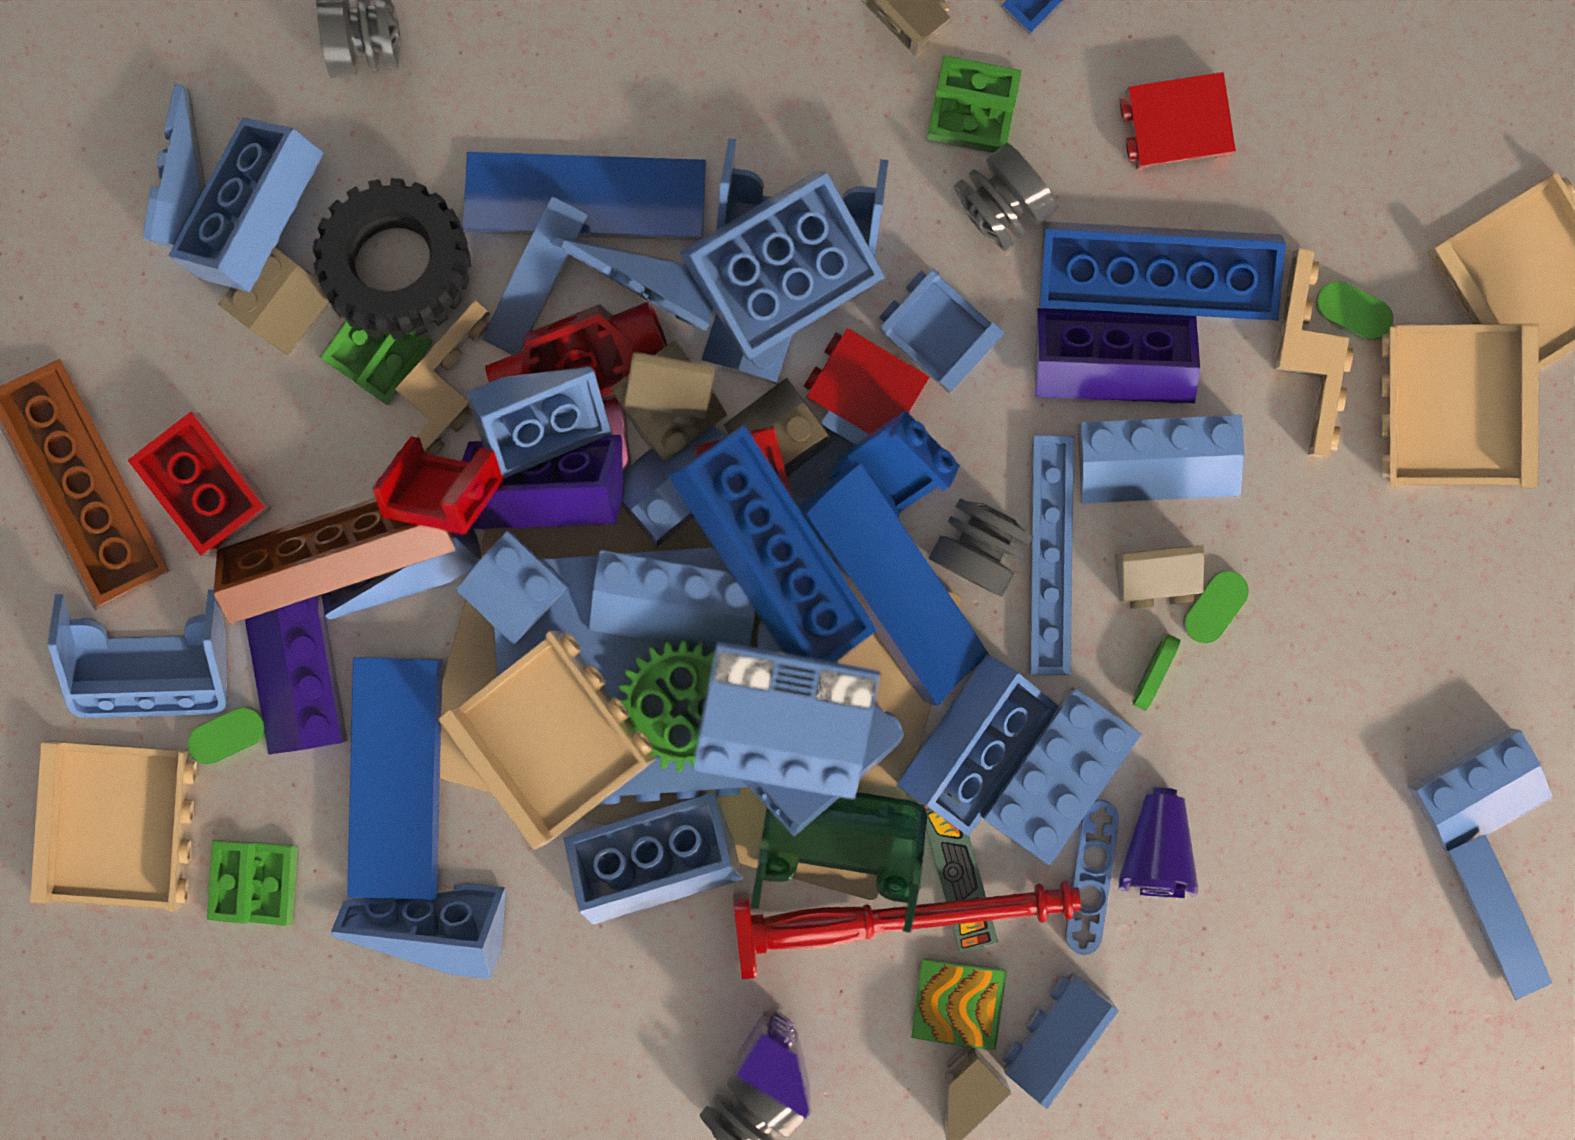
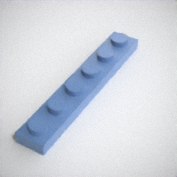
M1033 435L1031 535L1034 537L1031 541L1030 675H1071L1074 436Z

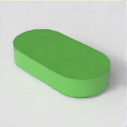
M1331 282L1322 287L1317 294L1316 307L1324 319L1364 339L1375 340L1381 338L1383 334H1387L1390 331V326L1393 325L1392 310L1385 302L1345 282Z
M1223 571L1212 577L1204 588V592L1199 595L1184 618V628L1191 639L1199 643H1211L1223 634L1248 598L1249 589L1246 580L1240 574L1232 571Z
M1168 633L1162 637L1133 695L1132 703L1134 706L1144 711L1149 708L1180 645V639Z
M242 707L195 728L188 738L190 755L202 764H213L257 744L265 733L262 715L253 708Z

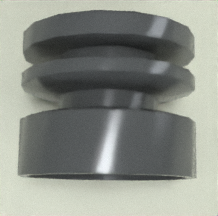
M316 0L320 40L330 78L357 75L359 67L358 56L362 55L366 56L372 72H379V53H383L388 70L399 68L401 34L397 11L391 0H375L374 5H371L370 0H357V7L353 8L350 7L348 0Z
M1009 143L1003 145L986 159L989 170L993 175L990 180L975 169L969 173L973 184L977 188L976 191L962 179L953 186L961 201L964 212L986 238L988 237L994 241L1003 251H1006L1013 245V241L1005 229L1006 227L1020 239L1026 234L1018 217L1024 214L1029 220L1038 225L1059 208L1056 199L1041 177Z
M959 498L955 508L969 515V520L965 523L950 516L947 522L961 532L959 539L940 536L928 559L1002 597L1014 575L1009 568L1000 562L1003 555L1022 560L1024 554L1009 544L1013 538L1029 545L1034 536L1026 532L1015 519L984 503L969 502Z
M736 1071L727 1081V1085L736 1099L731 1101L727 1097L716 1094L712 1101L721 1113L706 1106L699 1115L716 1140H775L770 1134L772 1130L791 1137L805 1120L736 1076Z

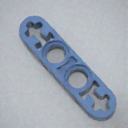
M1096 800L1082 819L1071 888L1078 887L1080 891L1083 887L1092 885L1100 892V900L1096 906L1086 908L1081 905V911H1078L1085 915L1098 914L1096 922L1092 919L1088 921V931L1094 934L1093 940H1087L1085 946L1080 947L1078 940L1073 938L1072 935L1073 932L1081 930L1083 919L1081 917L1074 918L1073 915L1071 920L1066 921L1065 940L1075 953L1081 955L1095 952L1100 946L1103 935L1119 826V814L1116 808L1105 800ZM1099 807H1105V813L1111 816V822L1104 823L1101 832L1102 836L1110 835L1108 843L1098 839L1086 840L1087 832L1095 835L1096 823L1090 820V814L1097 813ZM1092 846L1101 847L1106 853L1105 863L1099 868L1092 869L1086 866L1084 862V853Z

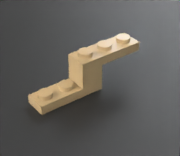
M1298 248L1293 252L1274 369L1321 377L1308 455L1325 458L1330 457V451H1336L1339 444L1340 427L1335 426L1337 410L1343 411L1346 402L1347 388L1341 387L1344 371L1349 372L1352 365L1353 348H1348V337L1302 330L1303 324L1308 325L1310 322L1313 302L1307 300L1309 285L1316 284L1319 262L1313 261L1315 251Z
M476 300L395 389L431 421L417 436L420 438L424 452L430 455L437 456L445 446L441 439L450 429H453L455 432L459 431L472 416L468 412L470 408L468 399L438 372L442 367L447 371L453 367L463 355L459 350L469 337L473 341L478 339L490 324L486 319L491 313Z

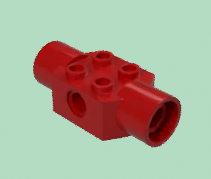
M649 301L614 315L599 304L526 333L523 351L485 365V371L490 383L508 376L591 367L597 380L601 398L613 394L610 388L629 374L634 353L654 356L668 344L658 317Z

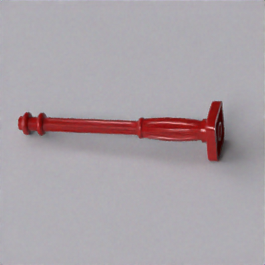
M1065 880L1060 883V888L1045 891L1044 886L1038 883L1034 886V892L874 910L868 904L863 905V907H822L803 909L769 917H763V914L751 915L748 893L733 894L742 980L757 977L756 955L767 954V950L828 947L862 939L872 940L875 933L1037 916L1038 921L1044 923L1048 919V914L1062 913L1066 920H1071L1075 911H1081L1079 888H1071L1070 883Z

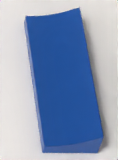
M467 152L462 229L465 233L533 235L553 196L589 215L578 237L699 241L704 236L706 160Z
M1044 221L1039 306L1041 308L1278 321L1286 242L1280 234Z
M745 425L737 428L706 451L668 475L784 654L835 663L877 631V628Z
M855 462L798 506V508L877 628L876 633L924 702L939 706L952 689L982 662L987 654H990L863 465Z
M353 657L347 898L426 900L437 898L441 722L438 719L441 717L443 659Z

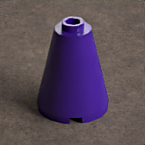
M1158 787L1153 788V794L1145 795L1119 876L1118 890L1129 893L1130 887H1140V895L1160 898H1185L1186 890L1192 898L1197 897L1198 882L1185 798L1177 796L1176 789Z

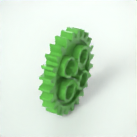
M684 639L680 644L679 650L676 651L672 642L667 641L664 645L663 655L655 646L650 648L649 653L652 661H648L642 656L636 658L637 665L641 670L637 671L630 668L626 670L625 674L633 682L632 684H621L618 688L628 694V698L620 700L629 713L627 720L635 731L640 730L648 737L653 745L651 753L654 757L657 755L661 757V769H665L671 760L675 761L677 772L683 771L686 761H690L693 768L699 727L688 712L683 711L678 714L674 708L678 704L677 700L661 688L657 680L659 678L663 679L678 700H682L685 697L688 698L691 702L687 707L688 711L697 720L701 721L703 712L701 702L706 697L716 651L714 650L708 656L704 655L703 642H700L694 651H690L688 640ZM677 667H686L692 672L693 684L691 687L684 688L676 684L673 675ZM655 694L662 699L664 709L661 714L654 715L647 711L644 704L647 695ZM675 724H683L690 729L692 735L690 743L679 744L674 740L672 728Z

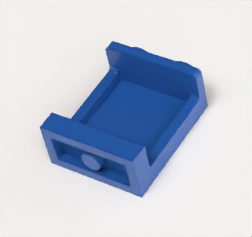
M904 410L841 454L829 479L832 481L855 462L861 463L893 512L899 517L901 511L937 487H940L943 491L951 487L960 465L948 450L943 449L934 440L923 424L916 421Z

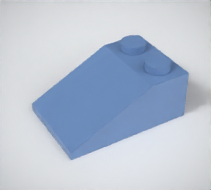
M591 367L502 377L466 392L483 448L494 450L503 479L612 434L597 380Z

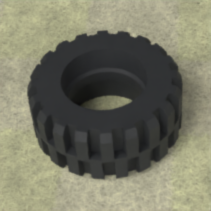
M391 178L390 185L382 186L380 179L368 181L369 189L360 192L358 187L355 186L346 191L349 199L343 204L336 199L329 207L332 214L329 219H321L317 227L320 238L314 240L312 251L316 257V261L313 263L315 275L333 310L340 318L344 317L349 326L360 331L364 328L370 336L381 339L384 333L391 334L393 340L405 339V332L413 330L419 336L428 332L426 325L435 321L439 326L447 319L445 312L449 307L456 310L462 301L460 292L467 289L470 280L468 268L471 267V255L459 218L453 209L447 207L445 199L438 193L429 194L427 187L417 182L408 187L404 179ZM391 228L408 229L420 234L428 244L430 259L425 271L415 282L398 290L382 291L365 285L358 277L355 267L356 257L360 248L371 236Z

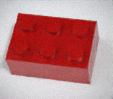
M189 412L127 460L200 556H210L272 508L200 413Z

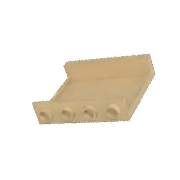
M1557 172L1428 251L1472 324L1539 323V370L1575 349V188L1568 178H1561Z
M1539 323L1391 325L1390 334H1383L1382 357L1390 358V374H1383L1382 397L1390 398V414H1383L1382 436L1383 438H1390V454H1383L1382 476L1383 478H1390V488H1396L1397 485H1521V488H1538Z
M562 630L549 631L546 634L547 638L460 707L450 709L438 719L533 850L545 846L656 760L651 753L653 745L642 731L634 730L627 720L629 713L626 707L616 697L612 699L603 687L605 680L601 673L593 665L587 666L579 655L581 647L576 639L568 632L563 633Z
M59 741L42 742L40 745L30 903L46 904L54 901L168 909V912L172 913L181 909V903H186L188 899L189 881L188 879H183L184 863L190 862L192 847L191 840L186 839L187 823H192L194 816V801L188 800L189 784L195 783L197 774L196 760H191L189 750Z

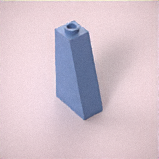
M878 705L874 706L860 779L895 750L905 735L901 731L902 726L898 719L888 711L884 713ZM741 779L793 836H796L839 798V796Z

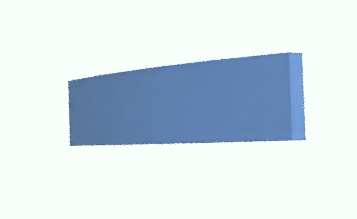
M552 196L500 299L490 324L483 335V340L511 355L521 352L526 333L532 331L554 289V284L570 256L550 242L553 236L577 240L589 215Z
M1482 835L1449 850L1447 853L1465 888L1463 891L1481 925L1480 930L1514 999L1518 1000L1551 985L1552 981L1534 938L1486 835Z

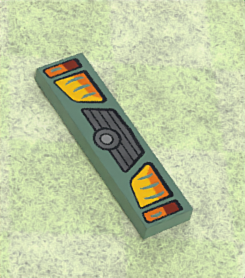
M944 792V793H946L948 796H950L951 798H953L954 800H956L958 803H960V800H959V799H957L956 797H954L953 795H951V794L948 793V792ZM919 802L946 902L986 897L970 837ZM993 920L952 925L960 953L998 942Z

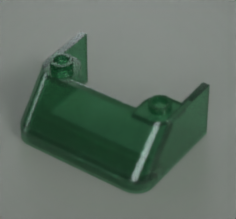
M856 792L855 799L839 797L796 836H793L766 807L751 908L759 909L763 880L771 882L789 881L796 875L798 863L877 875L876 889L881 896L891 901L906 903L903 932L911 933L921 884L927 825V812L925 808L911 800Z

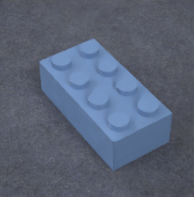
M242 117L168 256L199 279L250 292L254 283L259 279L261 270L272 249L278 243L280 234L289 217L296 209L298 200L306 185L314 175L324 152L291 127Z
M1071 687L982 818L1050 866L1142 734L1078 689Z

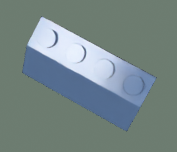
M1242 415L1081 422L1078 424L1081 503L1241 496L1244 462Z
M600 550L592 595L589 630L661 643L671 641L673 645L679 646L685 639L688 640L690 648H696L700 642H703L704 650L707 651L716 650L717 642L750 647L756 610L731 572Z
M987 654L896 786L969 836L1059 705L1020 673ZM944 792H948V793H950L951 795H953L954 797H956L957 799H959V800H960V803L957 802L956 800H954L952 797H950L949 795H947V794L944 793Z
M714 792L563 838L579 913L592 924L743 880L735 842Z

